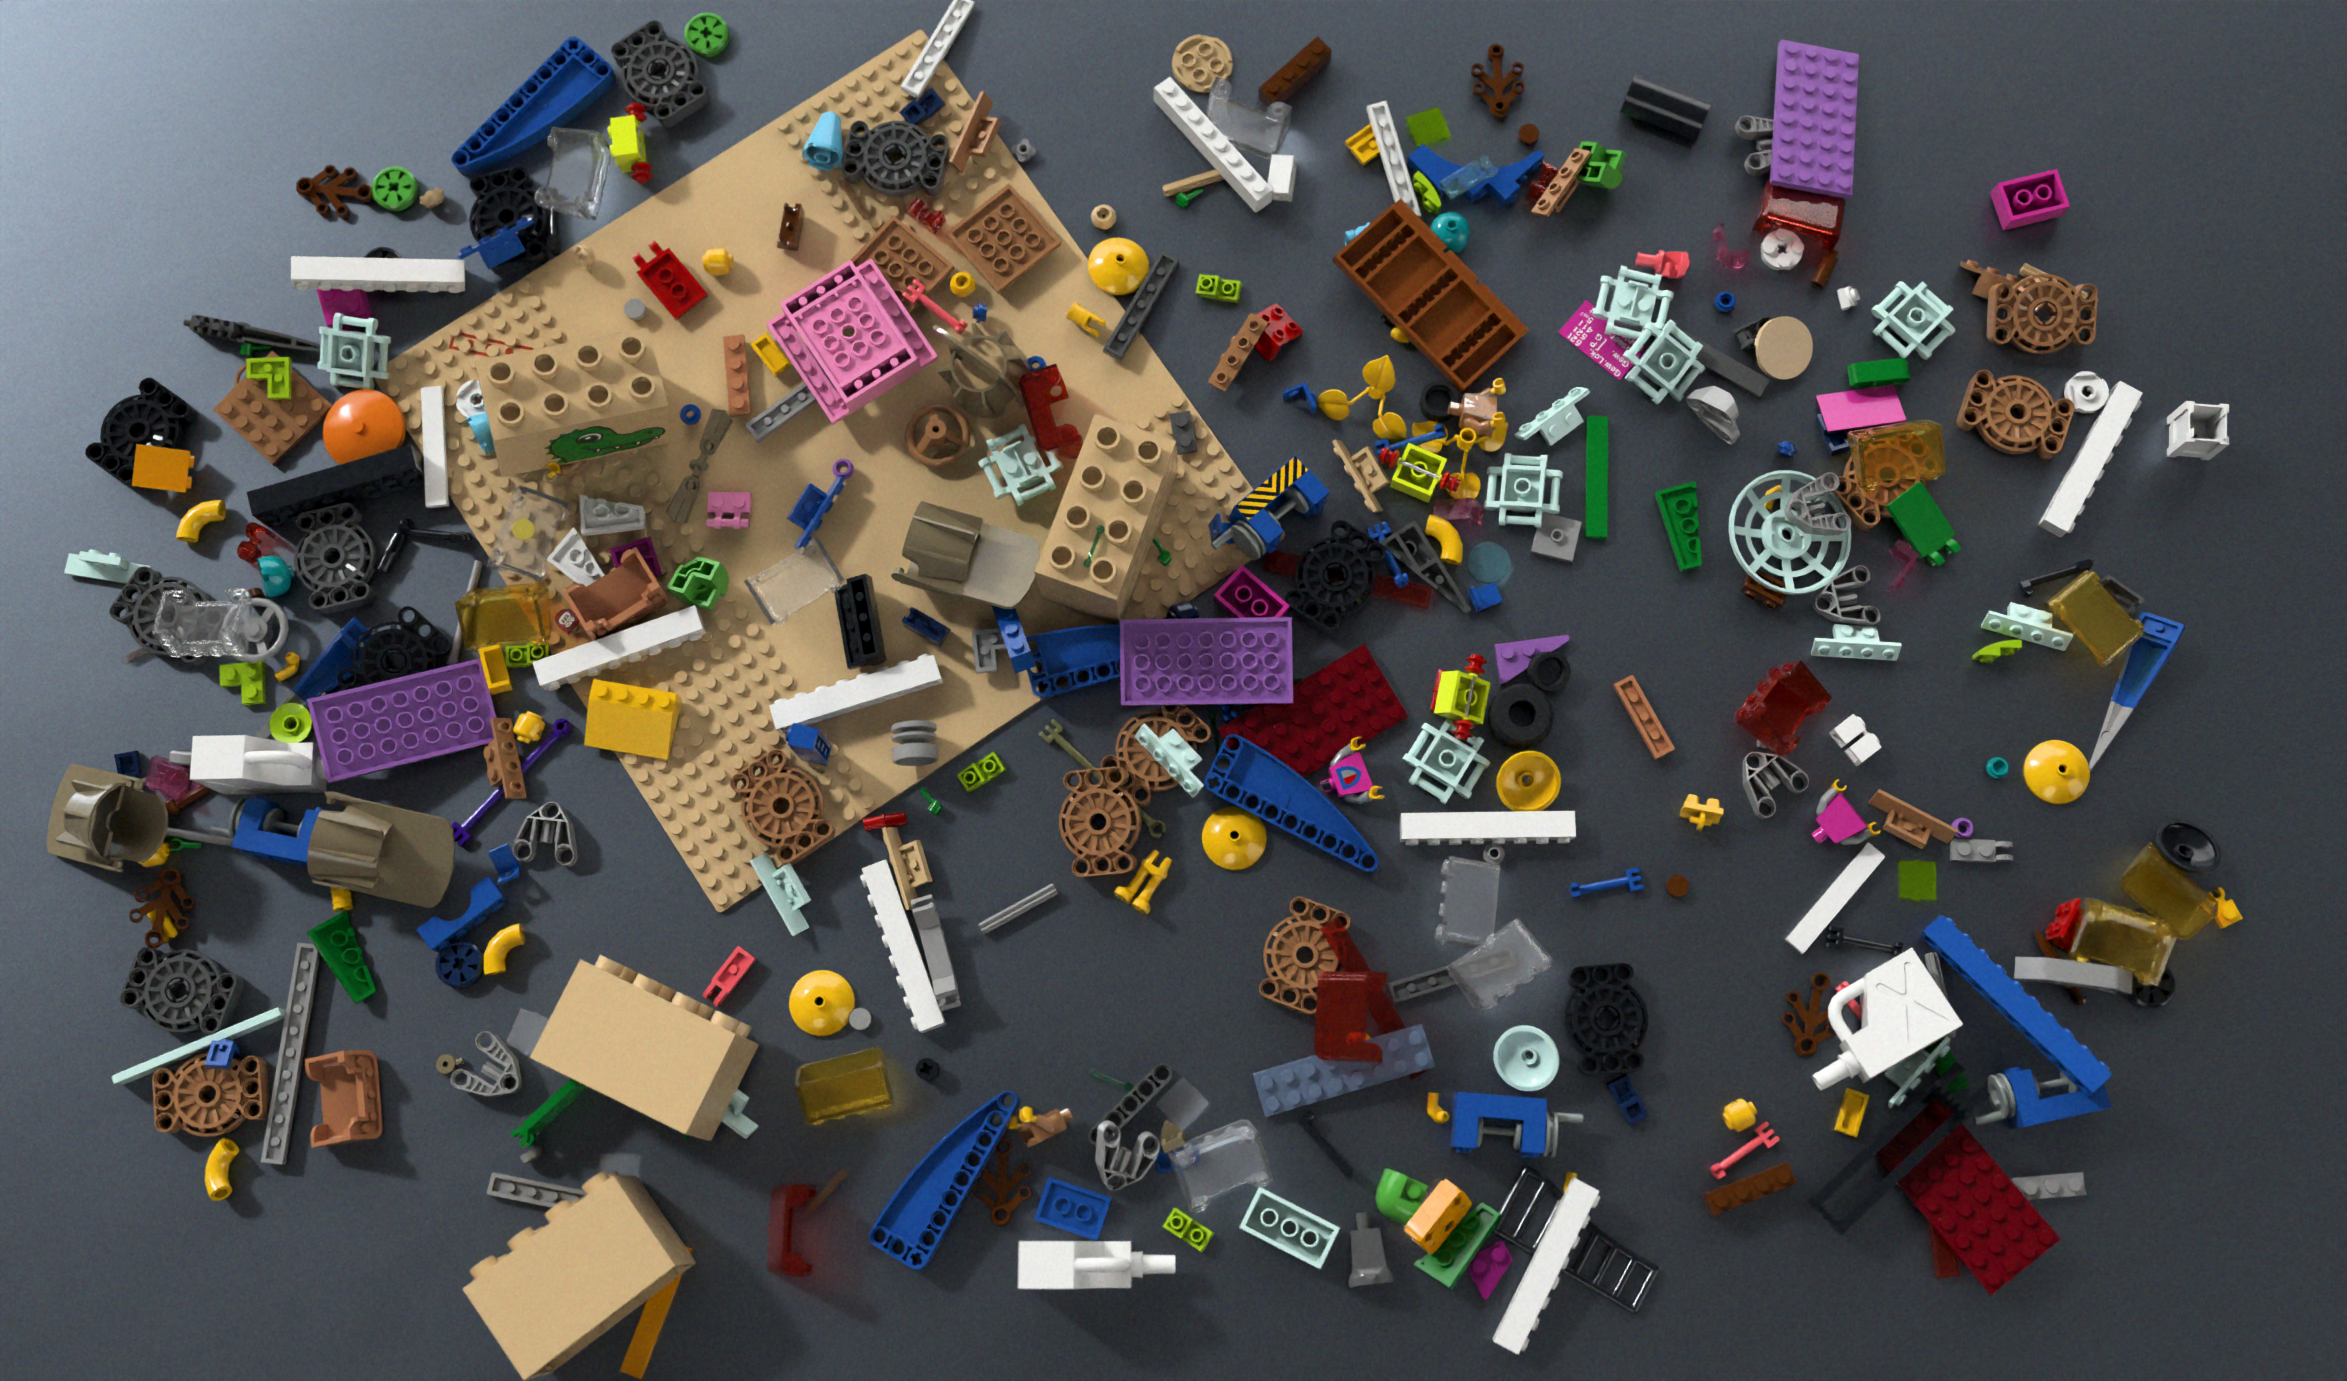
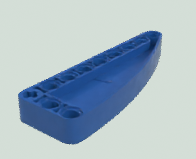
M568 38L453 153L452 163L462 175H469L504 161L540 142L574 119L614 84L616 76L611 65L580 38Z
M1120 624L1068 628L1026 637L1027 642H1033L1037 646V649L1031 652L1034 662L1042 665V670L1039 673H1034L1031 669H1027L1032 692L1037 698L1044 699L1120 678V669L1118 667L1120 663ZM1100 667H1107L1110 674L1107 677H1101L1098 674ZM1080 672H1085L1088 674L1089 680L1082 683L1078 681L1077 675ZM1060 677L1066 678L1068 686L1065 688L1058 687L1056 684L1057 679ZM1039 683H1043V686L1047 685L1048 688L1045 689V693L1036 691Z
M1235 734L1226 737L1205 777L1204 786L1208 791L1364 871L1370 872L1378 867V858L1348 819L1320 791L1289 766L1255 744ZM1231 738L1239 740L1240 746L1237 750H1230L1228 748V741ZM1222 757H1226L1230 761V766L1225 770L1220 769L1218 766V760ZM1216 776L1219 778L1220 786H1215L1212 789L1209 787L1210 783H1208V780L1214 779ZM1231 786L1239 789V796L1235 799L1227 795V790ZM1250 796H1255L1259 800L1258 806L1254 809L1249 808L1246 804ZM1275 806L1278 810V815L1272 819L1268 818L1265 812L1267 807ZM1288 816H1294L1298 823L1296 827L1288 828L1285 825V819ZM1307 826H1314L1317 833L1315 837L1307 838L1305 836L1304 830ZM1333 836L1336 839L1335 846L1332 848L1325 847L1323 843L1324 838ZM1349 845L1355 849V855L1351 858L1343 855V849ZM1368 855L1372 856L1375 861L1374 865L1370 868H1366L1362 864L1363 858Z
M1004 1091L995 1096L956 1126L924 1157L905 1179L873 1225L869 1233V1240L874 1246L915 1270L924 1269L930 1264L1021 1103L1019 1095L1012 1091ZM1011 1095L1014 1103L1011 1107L1007 1108L1004 1104V1099L1006 1096ZM996 1115L1002 1116L1003 1119L999 1127L993 1124V1118ZM986 1134L991 1137V1144L987 1147L982 1144V1137ZM974 1154H978L980 1157V1163L977 1166L971 1164L970 1159ZM964 1173L969 1177V1182L966 1186H962L959 1182L960 1176ZM952 1193L958 1198L954 1206H951L948 1202V1197ZM940 1213L946 1216V1223L942 1226L937 1222V1216ZM879 1230H883L886 1234L883 1242H879L877 1239ZM928 1233H932L935 1237V1241L931 1246L926 1243V1235ZM901 1241L905 1246V1249L901 1254H899L895 1248L897 1242ZM921 1254L920 1258L921 1260H923V1262L916 1263L917 1259L915 1258V1255Z

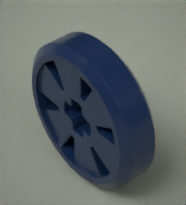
M466 940L452 941L437 955L435 962L436 973L439 979L450 987H470L484 973V954L472 942ZM459 959L462 961L465 960V962L463 963V969L456 968V966L458 965L457 961Z

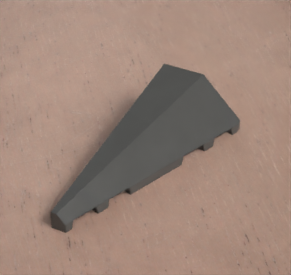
M1416 520L1380 542L1396 558L1401 560L1464 613L1471 610Z

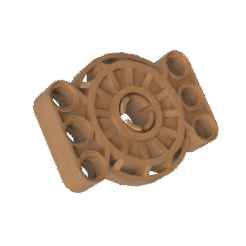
M2051 274L2029 276L2019 281L2013 287L2009 283L1994 284L1988 293L1987 339L1992 344H2005L2010 341L2018 349L2034 354L2052 353L2062 349L2070 342L2075 345L2090 344L2094 341L2096 335L2097 288L2093 284H2081L2074 287L2067 280ZM2039 278H2049L2048 281L2041 282ZM2030 281L2028 285L2021 287L2023 284ZM2000 287H2002L2005 292L2003 298H2000L1998 295V290ZM2084 288L2087 290L2088 293L2085 299L2082 297L2081 294ZM2040 307L2046 310L2044 321H2040L2038 316H2034V312H2038ZM1999 308H2001L2004 313L2002 319H1999L1997 316V311ZM2083 309L2087 314L2084 320L2080 316ZM1999 329L2003 334L2000 340L1996 338V332ZM2082 330L2085 332V339L2083 341L2079 338ZM2036 347H2044L2045 350L2040 351L2035 349Z
M1980 370L1968 384L1956 424L1962 431H1970L1977 427L1984 441L2001 452L2024 454L2036 449L2040 458L2049 460L2062 449L2075 406L2068 398H2062L2054 403L2049 392L2041 384L2030 378L2017 375L2005 376L1994 380L1990 371ZM1978 379L1983 380L1985 385H1981ZM1971 397L1976 398L1979 404L1974 403ZM2017 407L2016 412L2020 415V419H2015L2011 415L2010 410ZM2058 407H2061L2062 409H2064L2065 414H2064V413H2061V412L2059 411ZM1965 416H1969L1972 422H1968ZM2052 426L2057 427L2059 432L2054 431ZM2046 444L2050 445L2053 451L2048 450Z
M1899 425L1890 434L1889 439L1882 438L1868 441L1854 451L1845 465L1843 476L1838 477L1839 485L1843 488V492L1834 490L1833 493L1841 501L1851 521L1860 530L1870 531L1880 521V517H1892L1885 505L1916 482L1921 481L1925 486L1926 480L1932 479L1942 469V461L1908 425ZM1897 434H1902L1905 440L1899 439ZM1864 449L1862 455H1856L1858 452ZM1911 449H1916L1919 455L1913 454ZM1851 462H1852L1853 466H1852L1851 471H1849V470H1850V464H1851ZM1926 464L1931 465L1934 471L1927 469ZM1890 472L1892 474L1889 477L1890 483L1883 482L1879 477V473L1887 474ZM1833 482L1829 485L1828 488L1833 487ZM1850 500L1855 501L1858 507L1851 506ZM1864 516H1869L1872 519V523L1866 522Z
M1161 705V710L1145 711L1135 715L1120 730L1116 740V756L1109 755L1101 761V768H1105L1109 762H1114L1117 767H1123L1127 770L1132 783L1129 786L1122 787L1134 797L1139 807L1149 805L1152 798L1151 791H1166L1179 785L1175 778L1134 737L1144 723L1159 739L1174 729L1188 744L1193 745L1191 748L1196 753V746H1205L1210 742V728L1186 705H1176L1174 710H1167L1164 707L1165 705ZM1183 716H1188L1192 721L1188 725H1183L1180 719ZM1134 722H1136V723L1129 729V731H1126V730L1129 728V726H1131ZM1201 730L1207 733V737L1202 740L1195 736ZM1124 737L1123 747L1119 748L1121 739ZM1116 770L1113 773V780L1119 782L1122 775L1120 771ZM1169 782H1172L1171 784H1168V785H1165V786H1159V785H1163V784H1167V783H1169ZM1140 791L1148 794V797L1143 801L1136 798V794Z
M773 749L736 773L730 780V786L738 795L743 796L741 813L747 830L764 845L778 848L776 852L777 858L784 865L790 863L792 866L832 840L835 836V828L828 820L823 819L824 800L816 782L802 770L788 767L789 759L782 750ZM775 757H783L779 765H773ZM764 768V774L761 777H755L756 770ZM794 773L800 774L804 776V778L801 779L798 776L794 775ZM746 780V786L743 789H737L738 782ZM810 782L814 785L817 792H813L809 787ZM818 799H819V803H820V805H819V811H817V810H818V805H817V800H818ZM778 800L789 802V809L786 813H776ZM747 804H748V814H749V815H747V813H746ZM752 822L757 829L756 832L752 830L749 823ZM822 826H829V832L826 835L819 834ZM766 836L772 840V843L763 840L761 837ZM804 838H811V844L803 848L801 846L802 840ZM786 850H792V857L788 860H784V852Z
M1123 767L1075 770L1066 773L1063 778L1064 786L1072 792L1062 804L1059 814V828L1066 846L1073 854L1078 856L1071 866L1072 872L1078 877L1127 873L1133 871L1137 866L1136 857L1129 853V851L1133 848L1140 834L1141 814L1134 797L1122 787L1129 778L1127 770ZM1116 770L1120 771L1122 775L1119 782L1113 780V773ZM1097 772L1100 775V782L1095 785L1092 782V775ZM1073 775L1079 777V784L1076 787L1071 784V777ZM1125 796H1127V798L1130 800L1133 807H1131L1129 801L1125 798ZM1099 813L1106 818V825L1102 830L1096 828L1095 824L1092 825V820ZM1135 830L1134 836L1131 842H1129L1130 838L1132 837L1133 831ZM1123 857H1127L1130 860V866L1127 869L1121 866ZM1102 859L1107 860L1109 863L1106 871L1100 868ZM1081 861L1086 862L1088 866L1085 873L1079 870Z
M1295 897L1292 899L1289 907L1292 916L1278 923L1266 939L1263 962L1269 978L1261 982L1259 993L1265 1000L1311 1016L1316 1014L1320 1008V1000L1317 996L1330 990L1339 981L1344 971L1346 948L1340 934L1348 930L1350 918L1346 913L1304 897ZM1300 902L1304 904L1305 911L1302 913L1295 912L1293 909L1295 903ZM1322 910L1326 918L1321 921L1316 920L1313 915L1314 912ZM1336 918H1343L1346 921V926L1344 928H1337L1334 920ZM1287 923V927L1283 928L1280 933L1276 932L1281 926ZM1271 938H1275L1272 949H1267ZM1339 943L1342 949V957L1339 956V950L1337 944ZM1309 948L1313 955L1312 961L1306 964L1299 962L1296 953L1300 949ZM1267 955L1271 956L1272 968L1270 969L1267 963ZM1342 963L1338 975H1336L1334 972L1337 964ZM1329 979L1334 980L1329 986L1324 989L1322 988V985L1326 984ZM1265 984H1272L1275 987V992L1267 995L1263 992L1262 988ZM1285 992H1293L1296 997L1295 1001L1291 1003L1286 1002L1283 998ZM1307 999L1315 1001L1316 1008L1310 1011L1304 1007V1002Z
M204 1053L189 1059L177 1071L163 1068L157 1070L152 1078L156 1129L163 1133H177L182 1128L190 1134L197 1136L217 1137L236 1129L246 1118L258 1121L265 1120L269 1115L270 1109L269 1077L266 1060L261 1057L247 1056L240 1061L233 1057L230 1069H210L205 1066V1058H207L208 1053ZM256 1061L257 1068L252 1072L251 1064ZM168 1074L170 1078L168 1083L165 1084L164 1077ZM257 1083L258 1091L254 1094L252 1087ZM214 1087L216 1096L214 1100L209 1102L207 1098H203V1095L208 1094V1091ZM170 1096L171 1102L166 1106L165 1099ZM256 1105H259L260 1112L255 1116L254 1108ZM171 1118L172 1125L167 1128L166 1122ZM191 1126L197 1127L199 1132L192 1129ZM211 1129L219 1130L217 1132L209 1133Z

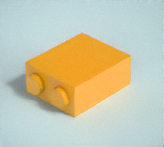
M136 444L132 486L186 493L187 488L191 489L192 476H188L189 468L194 466L195 456L190 455L191 451Z

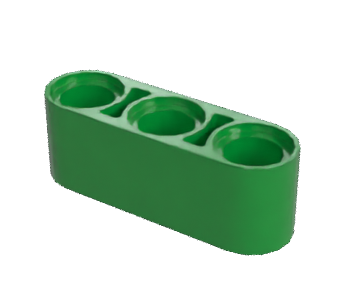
M1906 358L1858 362L1847 366L1850 388L1895 385L1910 381Z

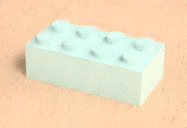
M1258 1187L1239 1227L1318 1269H1321L1340 1229L1261 1187Z

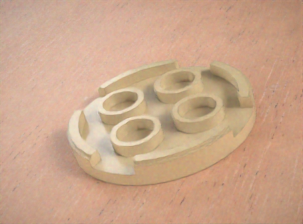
M1201 34L1188 37L1175 49L1172 59L1173 74L1178 83L1189 91L1196 93L1215 91L1222 87L1231 75L1232 56L1230 50L1218 38L1201 36Z
M1789 316L1777 317L1767 321L1760 328L1754 343L1758 366L1766 375L1774 379H1791L1801 374L1808 366L1813 352L1812 337L1808 328L1800 320Z

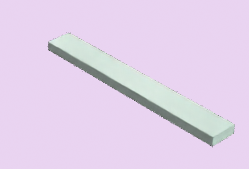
M278 1007L119 1072L112 1076L113 1083L125 1085L154 1073L161 1068H166L209 1050L212 1040H233L285 1018L286 1010Z

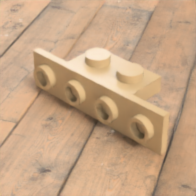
M1336 439L1332 441L1335 446V454L1344 461V469L1349 476L1354 478L1356 482L1354 486L1365 497L1366 500L1364 502L1367 508L1375 513L1383 512L1373 493L1390 481L1371 448L1366 446L1351 456L1343 441Z
M897 827L882 828L883 839L887 845L890 855L889 860L893 865L896 875L895 880L902 895L901 901L906 911L912 910L911 900L918 898L915 888L932 881L921 841L915 840L902 846Z

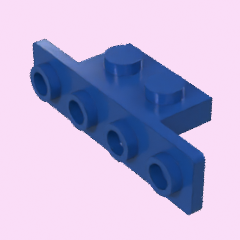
M523 217L515 222L516 226L510 229L506 226L496 231L497 236L490 238L488 235L478 240L479 245L473 248L471 245L460 249L461 254L457 256L458 259L462 260L478 251L489 270L525 252L526 250L516 232L533 224V219Z
M843 477L835 479L827 494L813 484L808 483L786 518L804 530L793 548L801 550L809 545L812 539L810 537L811 533L820 527L823 521L821 517L824 512L828 513L833 506L832 499L843 490L844 485L842 483L845 480Z

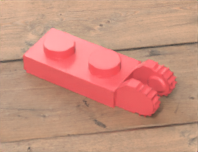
M737 946L711 979L712 982L702 996L706 999L709 998L716 987L719 986L723 990L713 1002V1005L718 1007L753 965L756 958L740 946Z

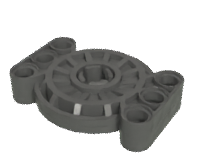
M652 20L612 45L611 53L616 64L622 67V81L629 97L635 103H639L646 109L654 111L662 127L670 128L709 102L710 95L705 84L699 81V67L692 51L682 42L667 37L659 21ZM665 71L664 75L666 78L656 77V74ZM683 102L686 103V104L683 105V106H679L680 103H683ZM669 113L666 117H662L663 114Z
M856 121L850 127L842 161V171L849 183H857L863 178L864 182L871 189L882 195L900 197L914 193L923 187L924 192L928 196L935 197L941 193L950 147L947 137L944 135L936 134L929 139L922 129L908 122H885L869 130L865 122ZM858 132H865L861 136L856 135ZM938 145H944L941 149L936 148ZM855 150H860L858 154H852ZM892 157H903L899 161L895 162V166H892V162L890 161ZM935 163L940 164V166L936 168L931 167ZM850 169H856L855 172L848 173ZM930 182H936L934 186H927Z
M341 503L303 512L297 516L295 521L296 526L305 533L296 547L294 555L295 569L301 582L313 591L309 597L310 606L321 614H330L369 605L376 598L375 590L366 584L375 571L377 563L376 547L370 535L358 525L362 520V513L350 503ZM350 511H353L352 516L349 517V518H346L347 514H348ZM332 516L331 521L326 523V519ZM312 521L311 525L305 528L306 523ZM360 531L366 537L365 539L360 537ZM335 551H338L340 559L334 564L328 563L336 555ZM307 578L311 581V585L307 582ZM367 589L366 594L360 597L361 591ZM346 594L345 599L339 602L340 597ZM325 599V603L319 607V602Z
M146 566L139 567L134 572L109 609V614L113 619L122 624H128L131 635L144 649L159 656H180L184 662L194 667L201 666L207 660L222 638L221 630L224 619L227 616L218 609H212L204 591L194 583L179 577L161 578L157 572ZM151 574L150 579L144 582L145 576ZM187 585L192 586L194 590H189ZM138 591V596L132 600L133 594ZM126 609L125 615L120 617L121 611ZM165 611L168 613L174 611V618L166 622V616L163 613ZM221 616L220 622L214 624L215 618ZM208 634V639L202 642V637ZM146 644H152L153 649L149 648ZM196 651L195 658L190 660V654Z
M143 947L136 954L119 999L122 1006L126 1008L142 1009L146 1018L154 1026L162 1030L187 1033L201 1028L204 1033L211 1035L228 1028L245 983L239 975L222 973L216 962L200 952L183 949L164 954L159 949ZM153 953L152 961L148 962L149 954ZM192 954L197 955L201 958L198 960L193 959ZM144 973L145 979L140 983V976ZM233 978L234 984L231 988H228V982ZM185 984L186 991H189L190 995H184L180 998L178 995L179 988ZM136 994V1001L132 1004L131 998ZM224 999L225 1006L223 1009H220V1002ZM216 1020L217 1027L216 1029L212 1030L211 1024L213 1021ZM169 1023L172 1025V1028H169L164 1024Z

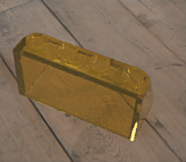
M2151 842L2139 852L2122 875V889L2179 939L2187 940L2192 938L2218 914V901L2185 872L2167 862L2159 849Z
M869 1048L807 1063L796 1070L795 1088L806 1125L820 1124L825 1120L833 1118L841 1119L846 1115L854 1113L862 1114L867 1110L875 1108L883 1109L893 1104L891 1087L881 1048Z

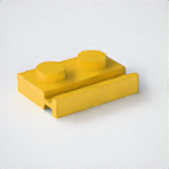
M1371 123L1345 141V145L1349 147L1362 166L1380 155Z

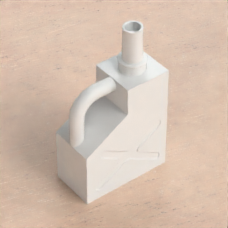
M248 735L193 736L190 780L224 795L326 793L327 778L319 746L313 742L285 743Z
M1913 948L1868 972L1863 978L1840 990L1832 997L1828 1006V1018L1832 1028L1842 1042L1839 1047L1843 1054L1838 1055L1837 1061L1813 1074L1812 1078L1821 1091L1848 1076L1854 1078L1855 1075H1858L1864 1084L1953 1033L1963 1025ZM1860 995L1861 1030L1852 1034L1841 1016V1010L1847 1002Z
M1019 1241L1018 1289L1131 1288L1132 1277L1143 1278V1274H1175V1255H1143V1251L1132 1252V1241Z

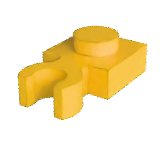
M2218 887L2215 889L2218 894L2217 898L2211 892L2205 894L2206 899L2215 906L2209 910L2220 929L2243 919L2233 900H2225L2223 888Z

